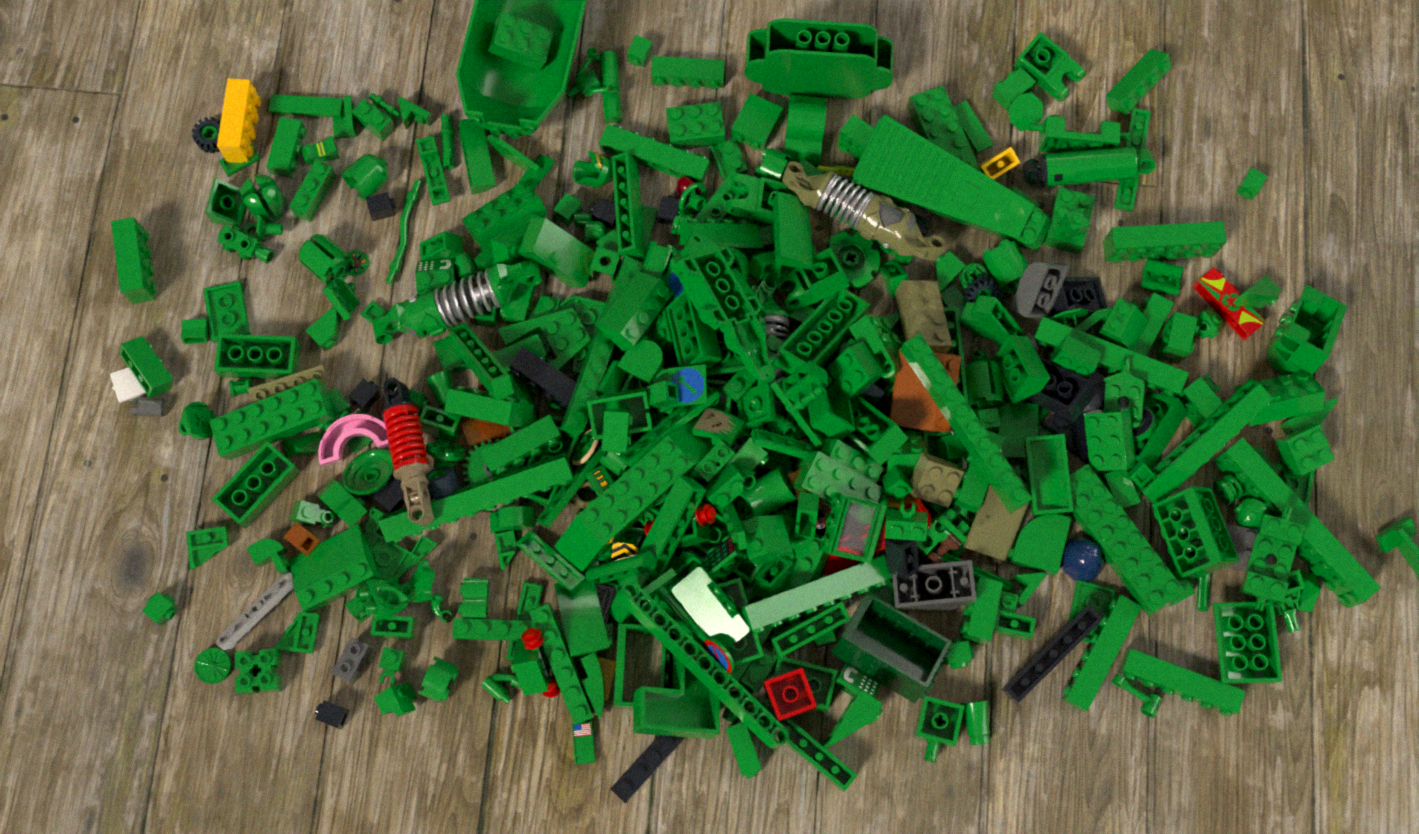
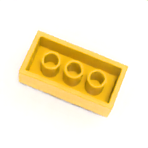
M227 79L217 147L227 162H248V159L253 156V146L251 144L256 138L254 128L255 124L258 123L257 109L261 105V98L258 96L256 88L253 87L250 80Z

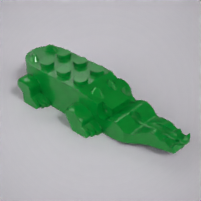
M693 233L688 238L684 249L678 251L670 259L672 272L679 278L701 321L708 324L715 331L720 329L724 333L726 346L740 356L746 369L758 380V386L771 383L775 379V374L767 355L766 335L756 317L763 308L756 295L744 293L730 268L734 263L735 257L728 245L718 247L709 237Z

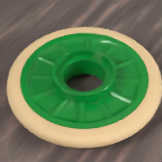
M592 429L588 430L578 441L571 458V462L575 466L585 463L599 443V439L593 440Z

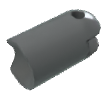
M133 398L129 401L131 404L138 405V408L128 409L135 416H164L162 412V407L165 405L164 399Z

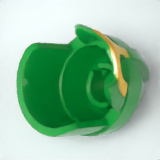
M588 151L589 156L592 158L591 162L575 161L572 176L573 181L577 184L599 188L607 185L613 177L612 162L596 152Z

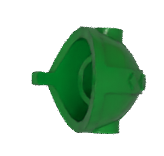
M1254 498L1243 499L1233 508L1236 512L1237 526L1255 530L1258 529L1261 516L1264 514L1270 515L1268 507L1260 500Z

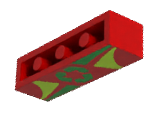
M1214 267L1192 286L1243 341L1266 323L1263 315L1253 307L1235 306L1233 304L1241 295L1237 292L1236 287L1230 284L1224 278V275Z

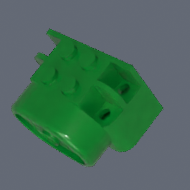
M1306 284L1301 296L1292 302L1288 312L1283 313L1278 321L1280 324L1276 328L1266 350V356L1270 365L1282 375L1305 371L1313 375L1331 353L1347 305Z

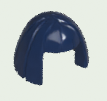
M1072 538V540L1070 539L1065 543L1060 567L1063 568V572L1069 578L1075 581L1090 582L1096 579L1103 570L1104 559H1102V549L1097 543L1086 538Z

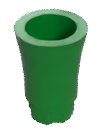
M449 370L436 373L426 379L441 410L445 409L448 389H455L451 371Z
M989 700L961 703L964 706L963 713L971 745L990 743Z

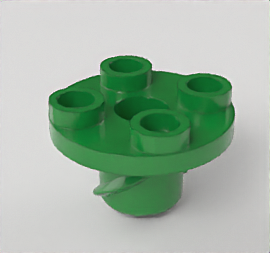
M442 438L437 439V442L427 443L425 450L434 459V469L443 466L453 467L455 461L462 460L465 455V447L463 445L450 444L448 440Z

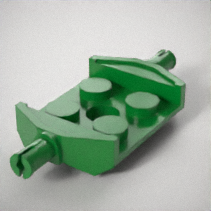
M1122 359L1120 373L1104 378L1106 382L1104 410L1130 408L1132 429L1142 426L1145 381L1131 374V371H1129L1130 359ZM1124 396L1129 399V405L1125 408L1120 405V399Z

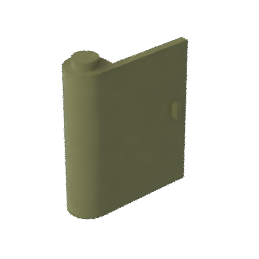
M989 483L981 508L976 513L964 547L991 556L990 560L1001 563L1002 560L1006 561L1028 504L1010 514Z

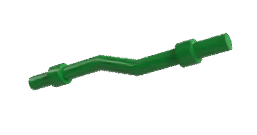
M420 180L414 181L413 187L406 197L407 202L400 217V245L394 260L390 262V270L385 280L387 284H393L396 273L400 271L402 266L401 260L408 245L407 220L414 203L417 202L419 197L418 192L422 184Z

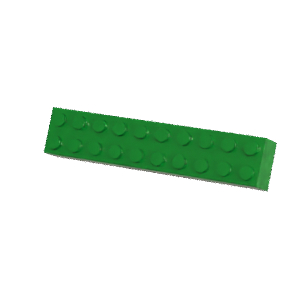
M1243 437L1213 460L1221 472L1232 475L1238 481L1245 499L1254 498L1263 502L1268 507L1270 516L1281 517L1284 506L1293 508L1289 519L1294 523L1305 526L1301 544L1296 549L1297 556L1310 566L1311 571L1324 581L1327 589L1336 594L1342 605L1350 608L1365 603L1381 588Z

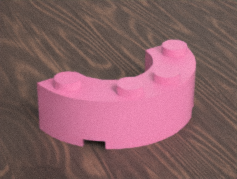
M352 414L338 419L329 426L320 441L318 452L320 465L325 467L343 461L342 453L344 446L349 440L358 436H366L373 439L379 449L389 447L385 429L386 425L381 420L365 414Z

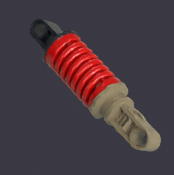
M389 378L383 385L387 406L382 409L381 414L386 425L388 445L390 446L389 450L393 460V475L395 479L401 480L400 486L401 490L404 491V500L409 520L421 526H428L432 523L434 517L430 503V493L427 487L429 481L426 478V475L431 472L428 458H426V446L422 437L421 424L419 423V406L417 403L410 401L406 384L396 378Z

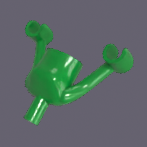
M593 47L587 50L588 57L576 75V86L567 91L570 98L579 92L585 97L603 92H608L612 97H616L619 94L618 90L614 89L616 86L613 83H608L606 87H600L602 86L601 82L593 70L584 74L590 62L597 61L600 58L599 54L596 53L597 50Z

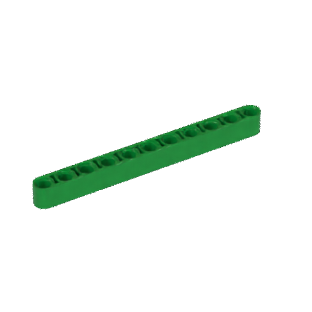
M628 581L617 591V600L761 741L772 749L778 748L788 741L789 733L787 729L637 583ZM625 590L630 591L632 596L626 595ZM640 604L646 607V611L640 608ZM655 618L661 622V626L656 624ZM669 633H673L676 640H673ZM684 647H687L690 650V654H687L685 652ZM699 661L704 663L705 669L700 666ZM714 676L719 678L720 683L715 681ZM729 690L733 691L735 698L731 697ZM744 704L749 707V712L745 710ZM759 719L764 722V727L760 725ZM774 733L778 735L779 741L775 739Z

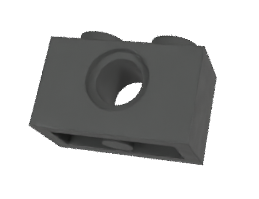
M351 637L332 674L354 684L373 648Z

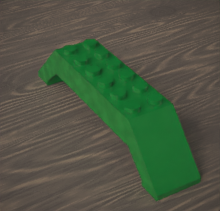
M699 418L667 435L575 517L554 547L579 573L583 574L595 564V561L611 543L670 492L678 475L687 477L715 446L712 445L711 438L693 435L692 428Z

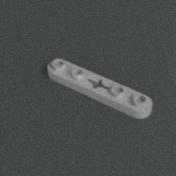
M289 572L282 575L220 634L216 644L222 650L232 649L243 635L248 634L252 627L274 606H277L288 592L294 590L292 573Z

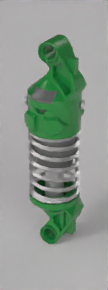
M532 260L513 265L495 264L486 269L485 273L479 271L477 277L470 275L468 280L461 278L460 284L453 281L451 287L444 285L443 290L440 288L422 290L416 296H412L404 302L396 303L386 315L378 318L373 323L375 341L378 344H388L392 341L397 331L411 334L418 339L441 335L446 332V329L452 327L453 324L458 325V320L466 322L468 316L475 318L476 310L480 315H483L484 310L481 301H483L486 309L491 312L492 305L489 298H492L497 308L507 306L519 283H524L528 286H536L541 283L542 277L538 263ZM480 275L486 280L485 284L481 283ZM472 278L478 284L475 288L472 286Z

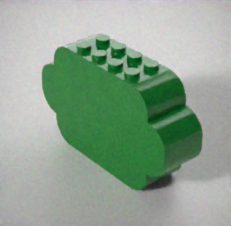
M786 18L775 19L767 24L766 29H755L747 34L744 75L750 81L762 83V88L773 94L860 99L868 96L871 90H882L892 84L894 43L889 38L878 36V30L868 24Z

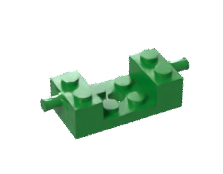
M1057 115L1047 116L1041 124L1030 123L1029 131L1039 132L1038 152L1045 153L1117 148L1120 144V139H1129V132H1120V123L1111 120L1102 121L1095 133H1078L1074 130L1065 131V118Z
M1284 506L1281 517L1267 514L1261 516L1239 591L1257 597L1255 610L1263 611L1266 600L1278 604L1284 603L1289 583H1287L1297 546L1301 544L1305 530L1304 525L1294 523L1289 519L1293 509L1291 507ZM1268 554L1276 557L1274 565L1266 563L1265 558Z

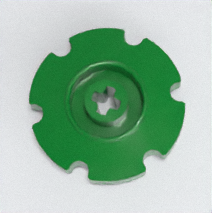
M842 232L831 237L827 242V246L831 247L849 285L854 291L859 290L872 282L873 276L871 274L878 273L880 254L878 250L872 249L873 241L866 240L860 236V233L855 232L853 236H849L847 232Z

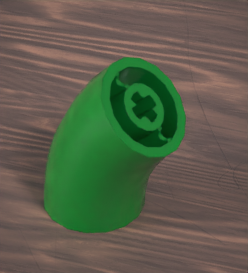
M778 466L756 479L753 488L748 490L743 488L744 491L732 501L740 522L756 516H769L799 498L797 490L792 487V480L782 467Z

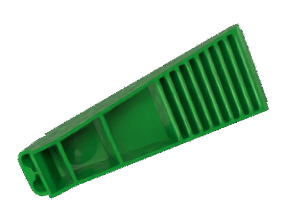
M884 114L878 120L852 175L851 183L854 182V185H860L862 188L1004 240L1016 241L1018 246L1023 249H1038L1042 245L1051 226L1050 217L1035 207V204Z

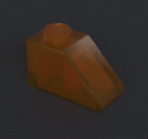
M470 418L464 424H461L471 450L475 449L474 445L481 447V442L488 444V439L495 442L496 439L500 440L507 437L504 428L488 421Z

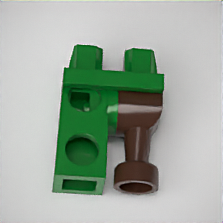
M948 507L940 514H934L931 519V526L927 529L926 541H916L917 549L921 553L926 554V557L933 564L942 563L941 557L950 549L959 548L961 543L966 541L965 535L970 529V526L963 520H960L954 526L951 521L957 514ZM938 542L941 543L936 552L931 551Z

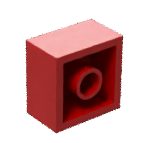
M803 667L763 683L774 716L779 722L817 707Z

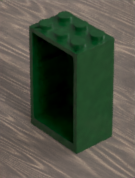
M867 591L831 654L915 704L919 698L923 700L927 692L934 685V678L943 667L941 664L951 652L948 647L952 641Z

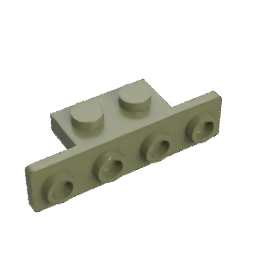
M320 364L250 387L248 392L252 403H255L313 379H318L325 384L329 382L324 366Z

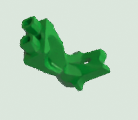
M424 559L419 561L417 570L413 571V576L407 583L398 585V578L367 580L365 587H359L356 590L358 601L367 600L362 603L363 614H374L376 621H381L405 609L408 603H422L433 600L431 589L435 571L430 569L428 560Z

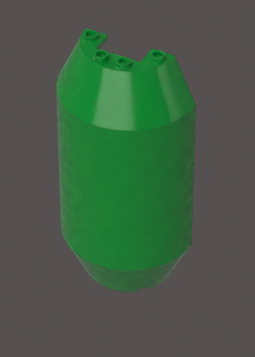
M588 0L474 1L456 70L465 115L469 118V122L490 130L492 134L498 136L504 134L512 138H519V136H526L536 132L565 97ZM502 11L554 30L546 63L540 71L488 52L496 19Z

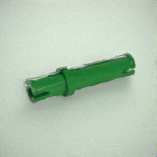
M442 114L440 136L442 137V167L446 169L447 166V170L455 168L453 116L450 114L448 117V114Z

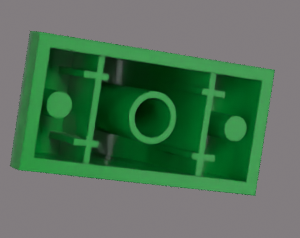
M789 94L784 153L792 156L791 161L800 163L805 159L815 167L820 165L826 117V98Z

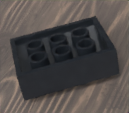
M1096 370L1087 378L1093 382L1096 395L1073 423L1054 413L1043 427V429L1050 431L1054 435L1065 434L1066 449L1086 465L1089 464L1084 414L1092 410H1104L1106 382L1104 381L1105 377ZM1124 397L1120 399L1122 407L1125 408L1129 405Z

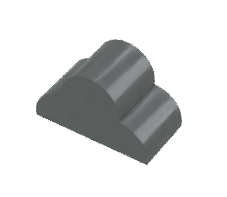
M972 560L919 565V570L906 580L892 573L895 608L898 610H918L924 613L945 612L977 601Z

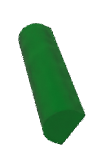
M604 51L599 54L601 85L606 87L608 83H613L616 86L614 89H617L619 92L616 97L610 96L608 92L602 93L604 123L622 122L617 53L614 51Z
M646 551L593 566L587 569L585 580L596 584H603L654 570L657 568L656 557L652 552Z

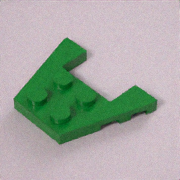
M373 507L370 508L369 520L365 528V539L382 578L380 579L402 578L438 546L436 542L421 535L412 552L392 541L386 543L385 538L378 534L380 530L378 520L380 516L385 514Z

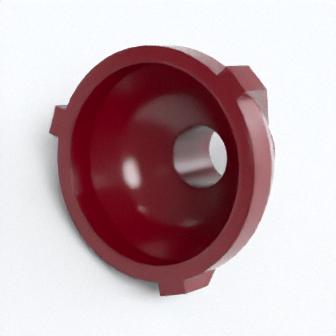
M682 176L677 181L676 195L679 200L685 189L694 183L689 177ZM696 188L695 194L700 196L701 189ZM689 195L687 196V198H686V200H685V204H687V202H688V199H689V197H690Z

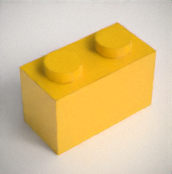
M1008 147L979 164V168L983 174L994 180L1019 164L1020 161L1012 147Z

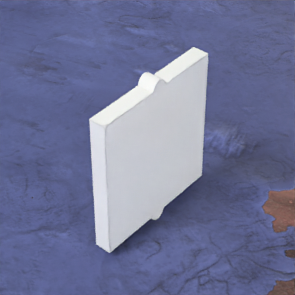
M129 368L110 374L113 382L112 389L116 392L119 403L146 394Z

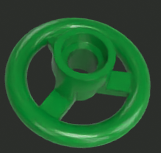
M693 183L682 193L679 200V210L683 211L684 214L688 216L690 214L695 215L706 205L707 189L703 183ZM696 188L701 189V196L695 194ZM689 195L690 197H689V199H688V202H687V204H686L685 207H684L685 200H686L687 196Z

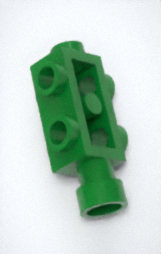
M225 225L220 230L217 242L223 245L222 249L230 253L234 250L239 253L238 256L247 261L249 258L255 260L258 257L260 261L268 264L272 260L274 250L268 247L263 248V243L259 241L260 237L252 233L246 235L242 233L243 229L235 225L232 228Z

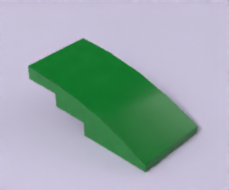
M586 580L571 594L562 585L555 583L554 588L570 657L573 658L610 648L595 584Z

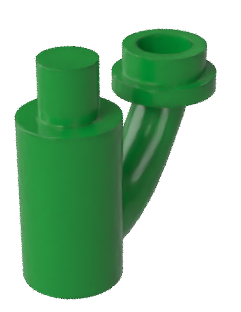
M507 673L489 675L481 686L496 700H502L508 704L512 698L507 694L508 690L499 681H511L510 685L517 688V676Z

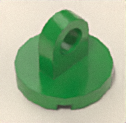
M199 401L188 404L183 409L182 418L179 422L180 433L184 436H192L198 440L212 437L213 432L209 420L216 418L214 412L209 410L205 403Z

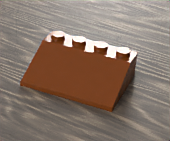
M899 349L897 362L900 369L895 375L889 419L900 427L950 432V424ZM933 351L957 386L962 356Z

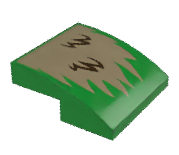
M707 407L692 428V433L695 436L711 438L712 445H716L722 440L731 448L743 429L744 422L725 411Z

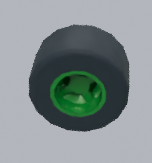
M438 467L432 469L426 475L429 481L427 487L430 499L446 497L455 492L459 487L458 479L452 467Z

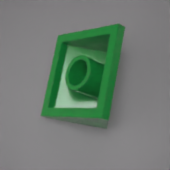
M214 178L205 214L212 223L240 227L246 206L240 195L241 189L218 178Z

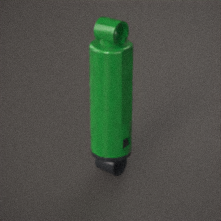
M1134 146L1041 154L1040 163L1038 160L1029 159L1022 165L1024 179L1028 184L1034 185L1041 181L1042 187L1135 179L1138 172L1145 175L1153 172L1156 163L1150 150L1141 149L1136 152Z

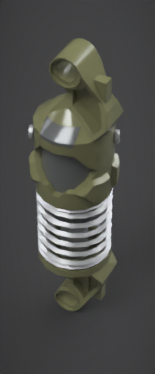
M791 161L787 164L782 181L788 189L798 195L805 206H811L820 211L825 203L829 201L825 207L824 214H827L832 204H835L830 213V217H833L840 207L841 209L836 217L837 221L843 215V224L849 220V227L854 225V229L866 240H878L883 247L890 248L902 256L914 255L931 261L939 258L945 246L944 239L936 235L924 238L917 225L915 214L907 208L895 206L892 199L885 195L879 196L872 192L867 194V190H861L860 185L854 188V182L848 184L847 179L842 181V177L833 171L821 175L806 176L800 163Z

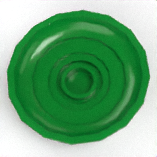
M380 448L371 449L359 454L344 469L342 476L343 487L348 492L356 495H368L380 490L393 477L394 467L392 465L391 453Z

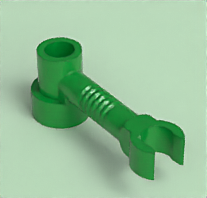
M1119 674L1114 676L1111 683L1143 701L1140 711L1144 715L1154 718L1158 712L1157 708L1162 701L1161 697L1153 693L1148 696L1131 685L1123 676Z

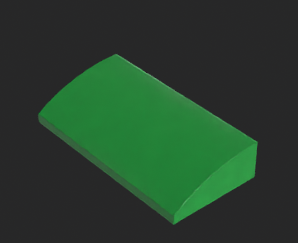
M777 192L773 198L775 263L777 265L812 270L809 206H805L797 196Z
M1065 434L1025 437L1024 448L1029 493L1033 498L1030 501L1032 516L1073 512Z

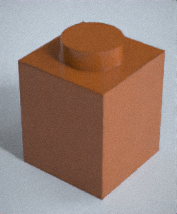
M297 522L283 537L306 556L320 542L319 539Z

